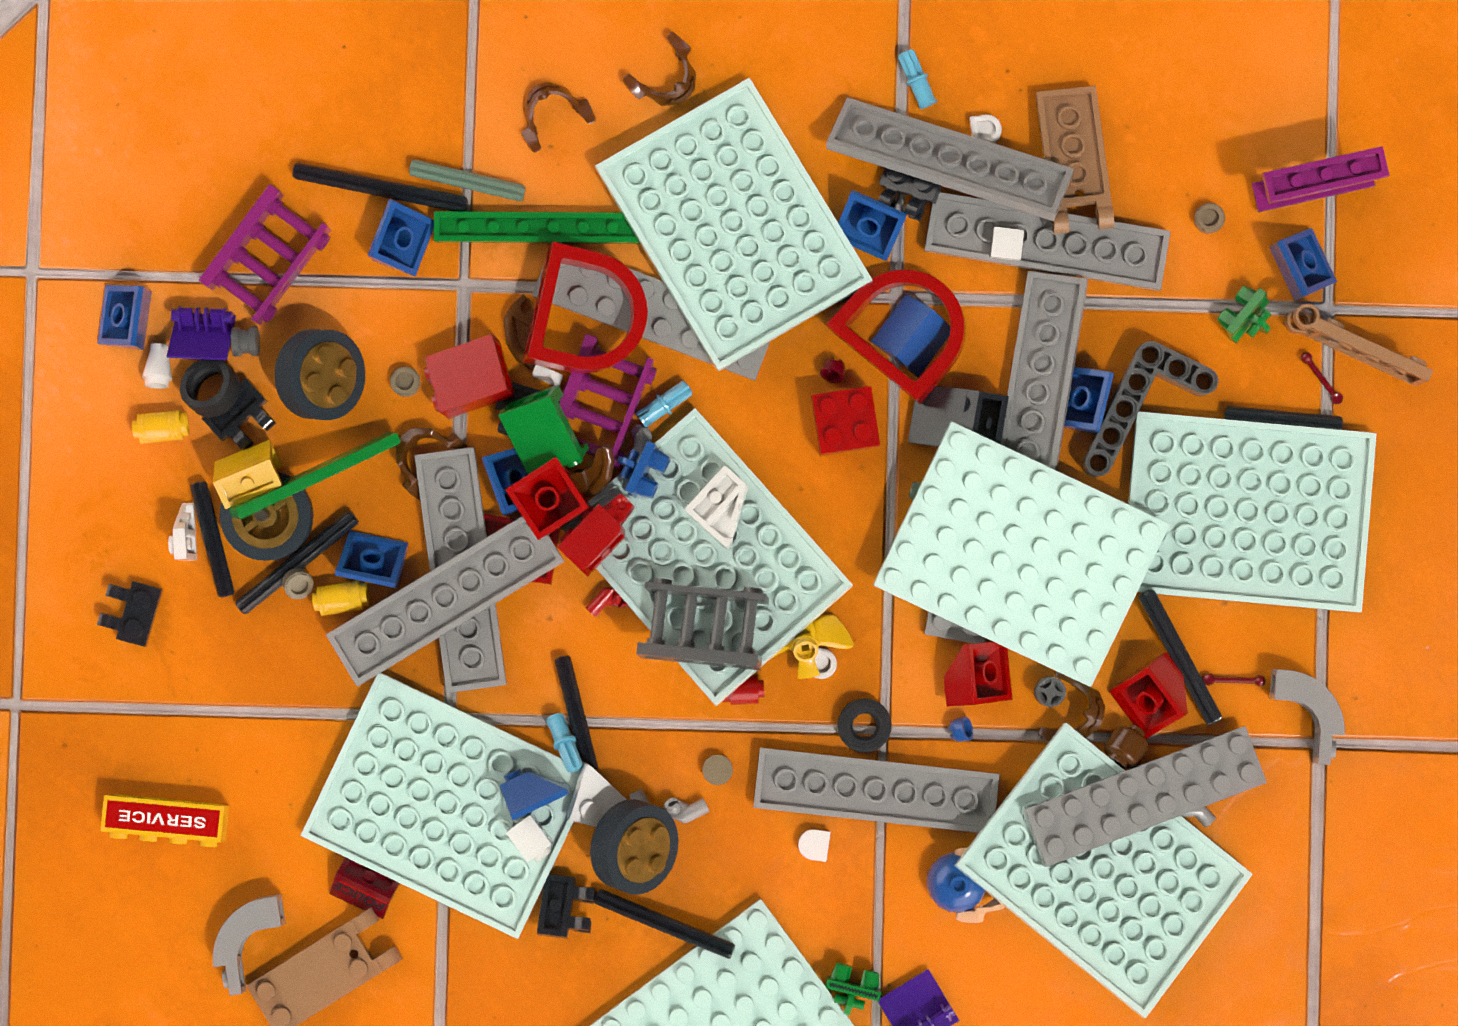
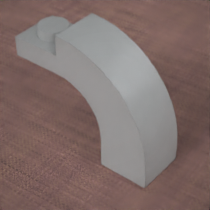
M1271 669L1269 699L1296 702L1310 713L1315 726L1313 763L1330 765L1331 759H1334L1336 756L1337 748L1336 741H1332L1333 735L1345 736L1344 718L1337 700L1321 682L1309 675L1297 671Z
M282 894L261 897L245 904L236 910L221 927L214 944L213 967L225 965L226 970L222 971V981L224 988H229V996L242 994L246 991L242 951L248 937L257 930L280 927L286 924Z

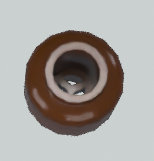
M1130 724L1129 727L1118 726L1114 729L1105 743L1104 751L1111 760L1126 771L1127 768L1131 769L1139 765L1149 748V744L1144 738L1145 732L1141 728Z

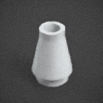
M150 344V352L142 376L146 387L165 389L169 387V382L172 381L170 361L167 358V344Z

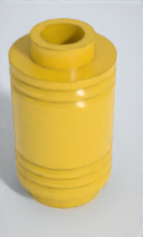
M174 410L137 414V420L132 421L134 439L139 438L141 444L183 440L184 436H189L187 413Z
M360 580L318 586L317 593H312L314 610L320 611L321 616L364 610V607L370 604L366 582L360 583Z

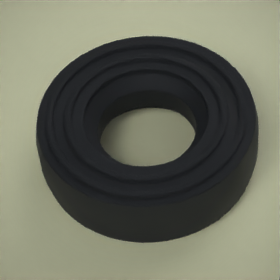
M861 698L848 703L843 708L838 718L837 727L839 736L845 745L854 751L867 753L881 748L887 742L891 734L892 722L888 711L882 704L872 699ZM860 714H869L876 721V730L869 737H860L853 730V721Z

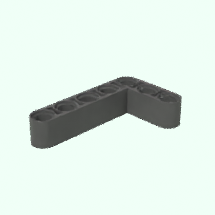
M1148 341L1140 345L1135 350L1103 416L1100 432L1094 435L1083 458L1082 468L1088 476L1096 478L1110 471L1155 376L1193 395L1206 396L1218 386L1219 381L1216 372L1157 342ZM1149 348L1155 352L1156 359L1154 363L1149 364L1143 361L1141 355L1143 349ZM1171 361L1181 364L1183 368L1181 376L1176 377L1169 372L1168 367ZM1198 374L1208 377L1210 385L1207 390L1200 389L1197 386L1196 377ZM1131 375H1137L1142 379L1143 387L1141 390L1136 391L1129 386L1128 381ZM1118 402H1125L1129 405L1130 414L1128 417L1123 418L1116 413L1115 408ZM1105 429H1113L1116 432L1117 441L1115 444L1110 445L1103 440ZM1094 455L1100 456L1104 460L1105 465L1100 472L1094 471L1090 467V459Z

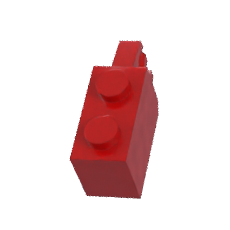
M620 493L603 507L598 504L595 508H589L581 516L580 520L582 522L574 530L571 528L560 538L561 544L557 548L588 577L625 539V529L622 525L634 510V505Z

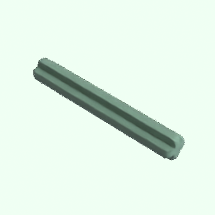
M415 159L412 160L409 167V174L414 177L515 201H523L526 188L521 184Z

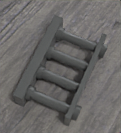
M654 578V583L645 582V589L649 593H655L650 638H647L646 643L638 642L636 654L640 658L761 671L762 658L759 654H755V649H752L757 604L769 605V597L762 593V589L744 587L743 592L672 585V580L664 578ZM668 595L685 596L681 636L676 646L664 645L665 640H662ZM697 598L715 599L711 639L706 649L694 648L695 643H692ZM727 600L745 602L740 647H737L736 652L725 651V646H722Z

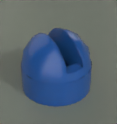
M961 717L951 721L948 730L953 732L950 734L953 740L964 742L973 738V726L968 717Z

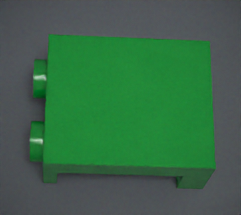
M559 385L509 402L498 414L528 474L554 457H557L563 466L566 465L568 468L576 466L583 461V456L589 449L587 443L579 444L559 404L560 399L563 397Z

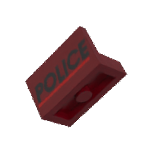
M345 857L335 875L329 894L364 911L372 907L376 915L384 919L389 904L400 883Z

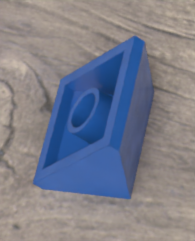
M852 190L838 224L852 247L887 261L907 214Z
M389 199L368 257L374 262L416 276L434 229V220Z
M1312 228L1282 239L1270 247L1271 253L1294 301L1337 282Z
M105 285L97 344L144 350L152 291L143 286Z
M906 294L871 340V343L919 377L950 336L951 326L932 308Z
M1074 367L1064 427L1094 435L1100 432L1114 373Z
M515 448L482 457L502 515L508 516L519 512L505 490L528 475Z
M350 531L335 570V575L399 588L408 543Z

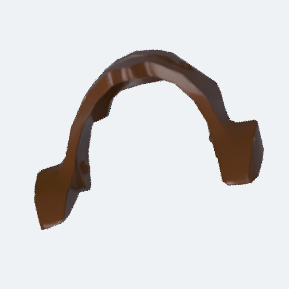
M671 32L667 39L677 53L675 55L678 57V60L682 61L684 65L685 76L683 81L675 83L672 91L662 93L651 90L632 75L627 74L623 77V82L637 99L648 96L661 106L679 105L694 92L696 72L687 58L691 47L674 32Z
M550 82L534 87L529 92L524 107L528 126L521 133L531 151L535 153L541 149L537 137V127L533 121L534 107L539 100H544L551 94L560 95L571 102L572 108L577 113H580L585 121L590 124L596 121V117L588 100L578 101L567 88Z
M412 428L401 436V442L396 445V463L406 476L402 486L418 500H420L418 480L411 473L407 461L409 449L414 448L417 445V441L423 438L436 439L449 449L468 448L455 433L443 436L431 428Z
M1056 671L1055 677L1083 691L1089 700V708L1085 709L1083 713L1086 718L1084 723L1074 728L1084 738H1087L1100 728L1104 718L1105 704L1098 690ZM1041 727L1038 736L1050 741L1058 730Z

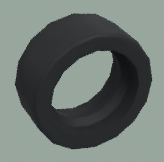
M201 359L194 362L184 373L180 384V394L182 400L198 415L206 418L217 417L226 413L235 404L240 395L241 383L239 376L223 360ZM214 374H222L223 384L219 392L206 401H198L197 395L201 384Z

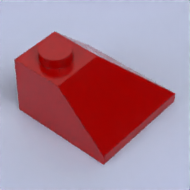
M554 457L505 489L537 540L565 526L592 507L577 482L557 457Z
M995 642L963 645L944 675L946 707L1013 700L1008 648Z
M1167 652L1146 663L1109 691L1133 725L1145 732V739L1188 714L1184 675Z

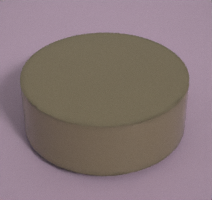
M1214 203L1203 204L1194 214L1196 228L1205 234L1217 232L1225 222L1224 211Z
M404 366L392 373L390 385L399 396L410 397L419 391L421 378L413 368Z
M294 568L284 575L282 586L290 598L303 599L312 592L314 581L307 570Z
M712 755L704 762L703 775L709 783L721 785L726 783L732 776V764L727 757Z

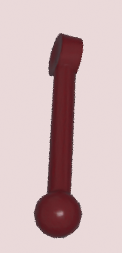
M1302 353L1301 361L1309 365L1329 392L1331 402L1333 404H1340L1343 401V395L1335 392L1312 361L1311 353Z
M1205 674L1202 678L1205 685L1208 686L1213 683H1246L1262 687L1266 683V679L1262 675H1257L1255 678L1214 677L1212 674Z

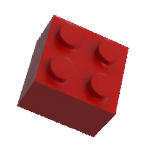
M871 386L813 394L811 396L820 456L880 447Z

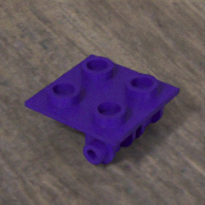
M178 306L177 309H172L171 320L175 322L167 358L227 360L231 343V331L236 320V315H233L232 311H227V308L209 309L205 307L204 314H201L200 307H196L194 314L193 308Z
M929 969L880 997L878 1002L892 1026H952L960 1021Z

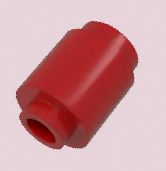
M758 674L751 675L726 697L723 702H730V705L759 704V698H765L764 680H758Z

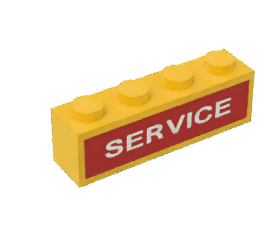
M107 794L104 795L101 832H109L110 838L127 839L128 834L139 835V840L157 842L158 837L169 838V843L187 844V840H199V846L217 847V842L226 841L229 804Z

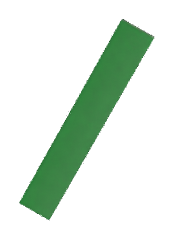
M386 432L283 481L282 486L228 508L230 514L237 519H243L398 445L401 442L397 432Z

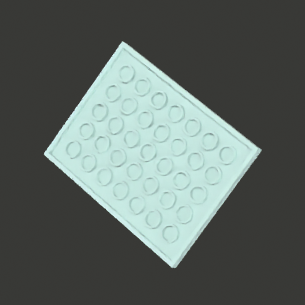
M750 78L595 165V169L717 371L729 366L872 281L865 266Z
M695 408L655 443L658 450L670 457L671 460L665 473L652 468L649 469L646 478L659 484L653 499L639 495L634 498L625 491L632 476V470L627 480L618 475L598 495L589 500L592 507L595 508L598 504L603 507L621 493L635 507L622 525L625 529V539L596 569L650 631L655 593H649L645 589V582L654 583V578L672 580V585L743 592L744 587L762 589V593L769 597V605L757 604L752 649H755V654H759L762 658V667L853 587V584ZM724 465L748 486L732 545L729 549L725 548L684 510ZM582 515L561 527L564 532L571 528L574 530L582 522L580 520ZM667 596L662 640H665L664 645L676 646L677 641H680L685 596ZM697 598L692 643H695L694 648L706 649L707 644H710L715 599ZM727 600L722 646H725V651L736 652L737 647H740L745 602ZM678 662L715 706L720 704L757 671Z
M1138 411L1135 418L1128 504L1170 524L1138 592L1143 593L1149 589H1154L1156 594L1362 612L1377 433Z
M950 421L875 578L873 586L1091 687L1170 524Z
M380 673L376 676L300 836L518 939L574 822L567 819L566 816L581 769L569 773L566 771L562 758ZM521 769L523 774L531 771L570 785L572 791L560 799L512 820L500 785L506 782L504 776ZM531 813H533L553 841L548 847L551 852L538 862L534 858L526 862L506 834L507 831Z
M1063 723L954 866L1139 1016L1146 1018L1253 874L1182 816L1044 867L1023 809L1125 771L1070 725Z
M761 898L712 934L735 944V950L730 959L696 946L589 1025L855 1026L849 1017L843 1014L844 1010L838 1003H834L835 998Z

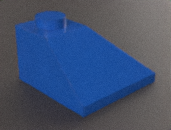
M521 769L504 776L506 782L500 785L512 820L560 799L572 791L570 785L531 771L523 774Z

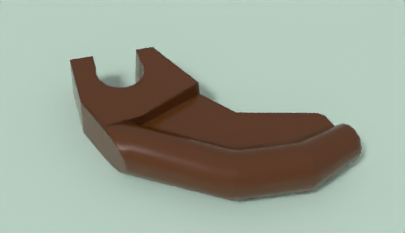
M523 294L508 309L503 319L506 345L515 360L528 369H532L535 365L523 362L534 308L527 313L521 311V305L528 300Z
M608 444L602 445V447L597 449L592 466L575 470L570 474L586 497L598 495L612 478L615 459L611 446Z

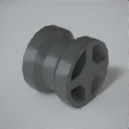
M252 326L248 330H242L240 327L232 328L231 347L234 357H241L242 354L247 353L251 356H259L260 336L257 326Z
M1044 677L1036 683L1034 696L1040 704L1054 707L1064 700L1066 688L1060 679Z

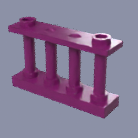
M1381 146L1264 172L1262 174L1263 181L1254 182L1251 185L1259 213L1375 186L1374 180L1387 178L1390 175L1384 149Z
M270 184L198 280L211 290H214L216 286L218 288L222 286L256 311L251 319L260 326L264 321L268 323L277 312L276 304L317 249L322 251L331 238L328 235L331 229L324 223L316 230L283 206L281 199L284 195ZM269 215H277L309 239V242L300 254L264 229L265 225L263 223ZM252 238L254 240L258 238L292 263L282 278L247 253L245 247ZM234 262L236 264L240 262L274 287L264 302L229 277L230 273L227 271Z
M586 334L578 356L592 357L606 354V352L601 351V347L597 346L599 342L597 338ZM647 358L644 367L625 359L612 366V368L640 378L634 395L590 378L591 375L586 373L571 372L563 397L559 403L567 420L569 418L572 420L578 418L618 433L612 450L615 459L614 467L617 469L621 466L617 463L618 457L625 456V452L621 451L645 385H652L657 372V368L653 367L654 360L651 358ZM585 390H589L628 405L629 408L623 423L580 407V403L576 402L579 391L585 392ZM576 437L579 444L587 443L589 449L586 454L595 457L597 449L601 446Z

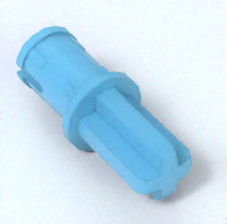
M910 49L902 52L898 59L908 79L906 85L911 86L919 104V109L921 110L937 103L927 81L929 75L928 73L924 74L915 51Z
M681 381L661 396L657 394L655 400L635 413L643 425L648 427L666 413L670 415L672 413L670 410L692 396V390L685 381Z
M556 713L546 719V724L555 742L553 747L559 751L566 771L571 773L580 770L583 763L575 745L576 737L571 735L564 714Z

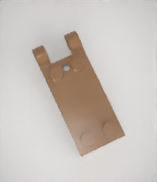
M1096 86L1036 92L1043 157L1045 160L1074 168L1073 176L1054 221H1051L1053 234L1069 233L1067 207L1094 204L1096 207L1095 215L1098 230L1114 228V212ZM1075 191H1082L1083 196L1077 197Z
M1303 304L1289 312L1285 317L1284 324L1290 333L1302 334L1413 386L1428 382L1433 373L1432 369L1426 367L1427 362L1418 357L1410 356L1408 359L1343 329L1344 324L1337 320L1328 318L1325 321L1321 319L1319 310L1312 304ZM1304 308L1312 311L1314 315V320L1312 323L1309 313L1303 310ZM1299 314L1304 317L1305 324L1299 320ZM1292 315L1294 324L1301 330L1292 327L1290 323V318Z
M372 907L247 985L248 990L271 1026H297L403 959L396 946L373 959L358 933L379 921ZM353 949L358 951V957L356 958L350 955Z

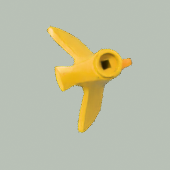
M834 614L820 615L773 657L788 649L792 650L794 656L798 659L797 679L820 676L815 662L820 645L838 649H849L854 643L843 623Z

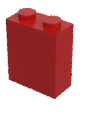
M492 334L425 357L427 367L424 368V373L428 383L433 385L435 394L432 395V402L434 408L448 419L515 396L500 340Z

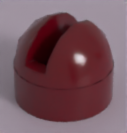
M834 357L828 358L822 365L820 375L828 382L840 383L845 375V364L842 359L837 361L834 360Z

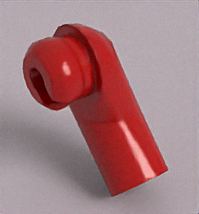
M604 587L585 608L593 616L597 617L606 606L623 608L628 604L613 587Z

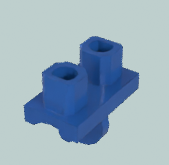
M647 441L638 463H636L640 452L634 449L631 450L628 458L619 456L617 459V463L624 466L619 475L620 477L627 480L633 470L625 491L634 498L639 495L653 499L659 484L646 478L649 469L652 468L665 473L671 460L670 457L658 450L656 444Z

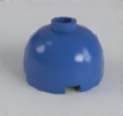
M955 852L940 856L932 864L927 873L926 886L930 898L938 907L948 912L956 913L973 909L981 902L986 891L954 866L961 857L960 855H955Z

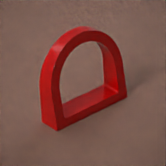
M553 241L548 247L523 362L573 373H595L608 369L625 359L640 342L648 317L645 293L636 276L628 267L613 257ZM561 264L603 273L613 279L626 294L631 311L630 325L623 341L614 350L599 356L585 357L543 347Z
M894 270L872 278V281L859 288L826 324L830 331L919 404L924 401L954 366L962 352L966 335L963 311L952 291L937 278L915 270ZM915 286L925 289L939 298L949 313L951 330L948 343L940 356L917 381H912L849 329L851 324L874 298L891 288Z

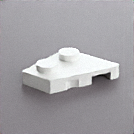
M724 465L684 510L725 548L729 549L732 545L748 486Z
M194 503L181 504L173 526V536H169V552L174 554V559L197 560Z
M583 762L566 818L596 827L600 819L611 807L627 799L591 765Z

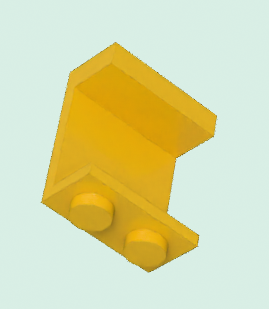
M266 440L214 462L213 484L225 509L282 486V481L276 470L281 468L282 464L271 440Z

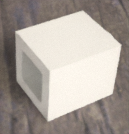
M533 813L506 832L526 862L533 858L538 862L551 852L548 847L553 841Z

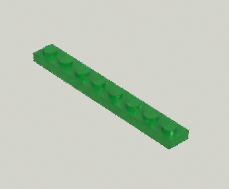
M434 211L435 243H552L554 241L564 244H640L622 213Z

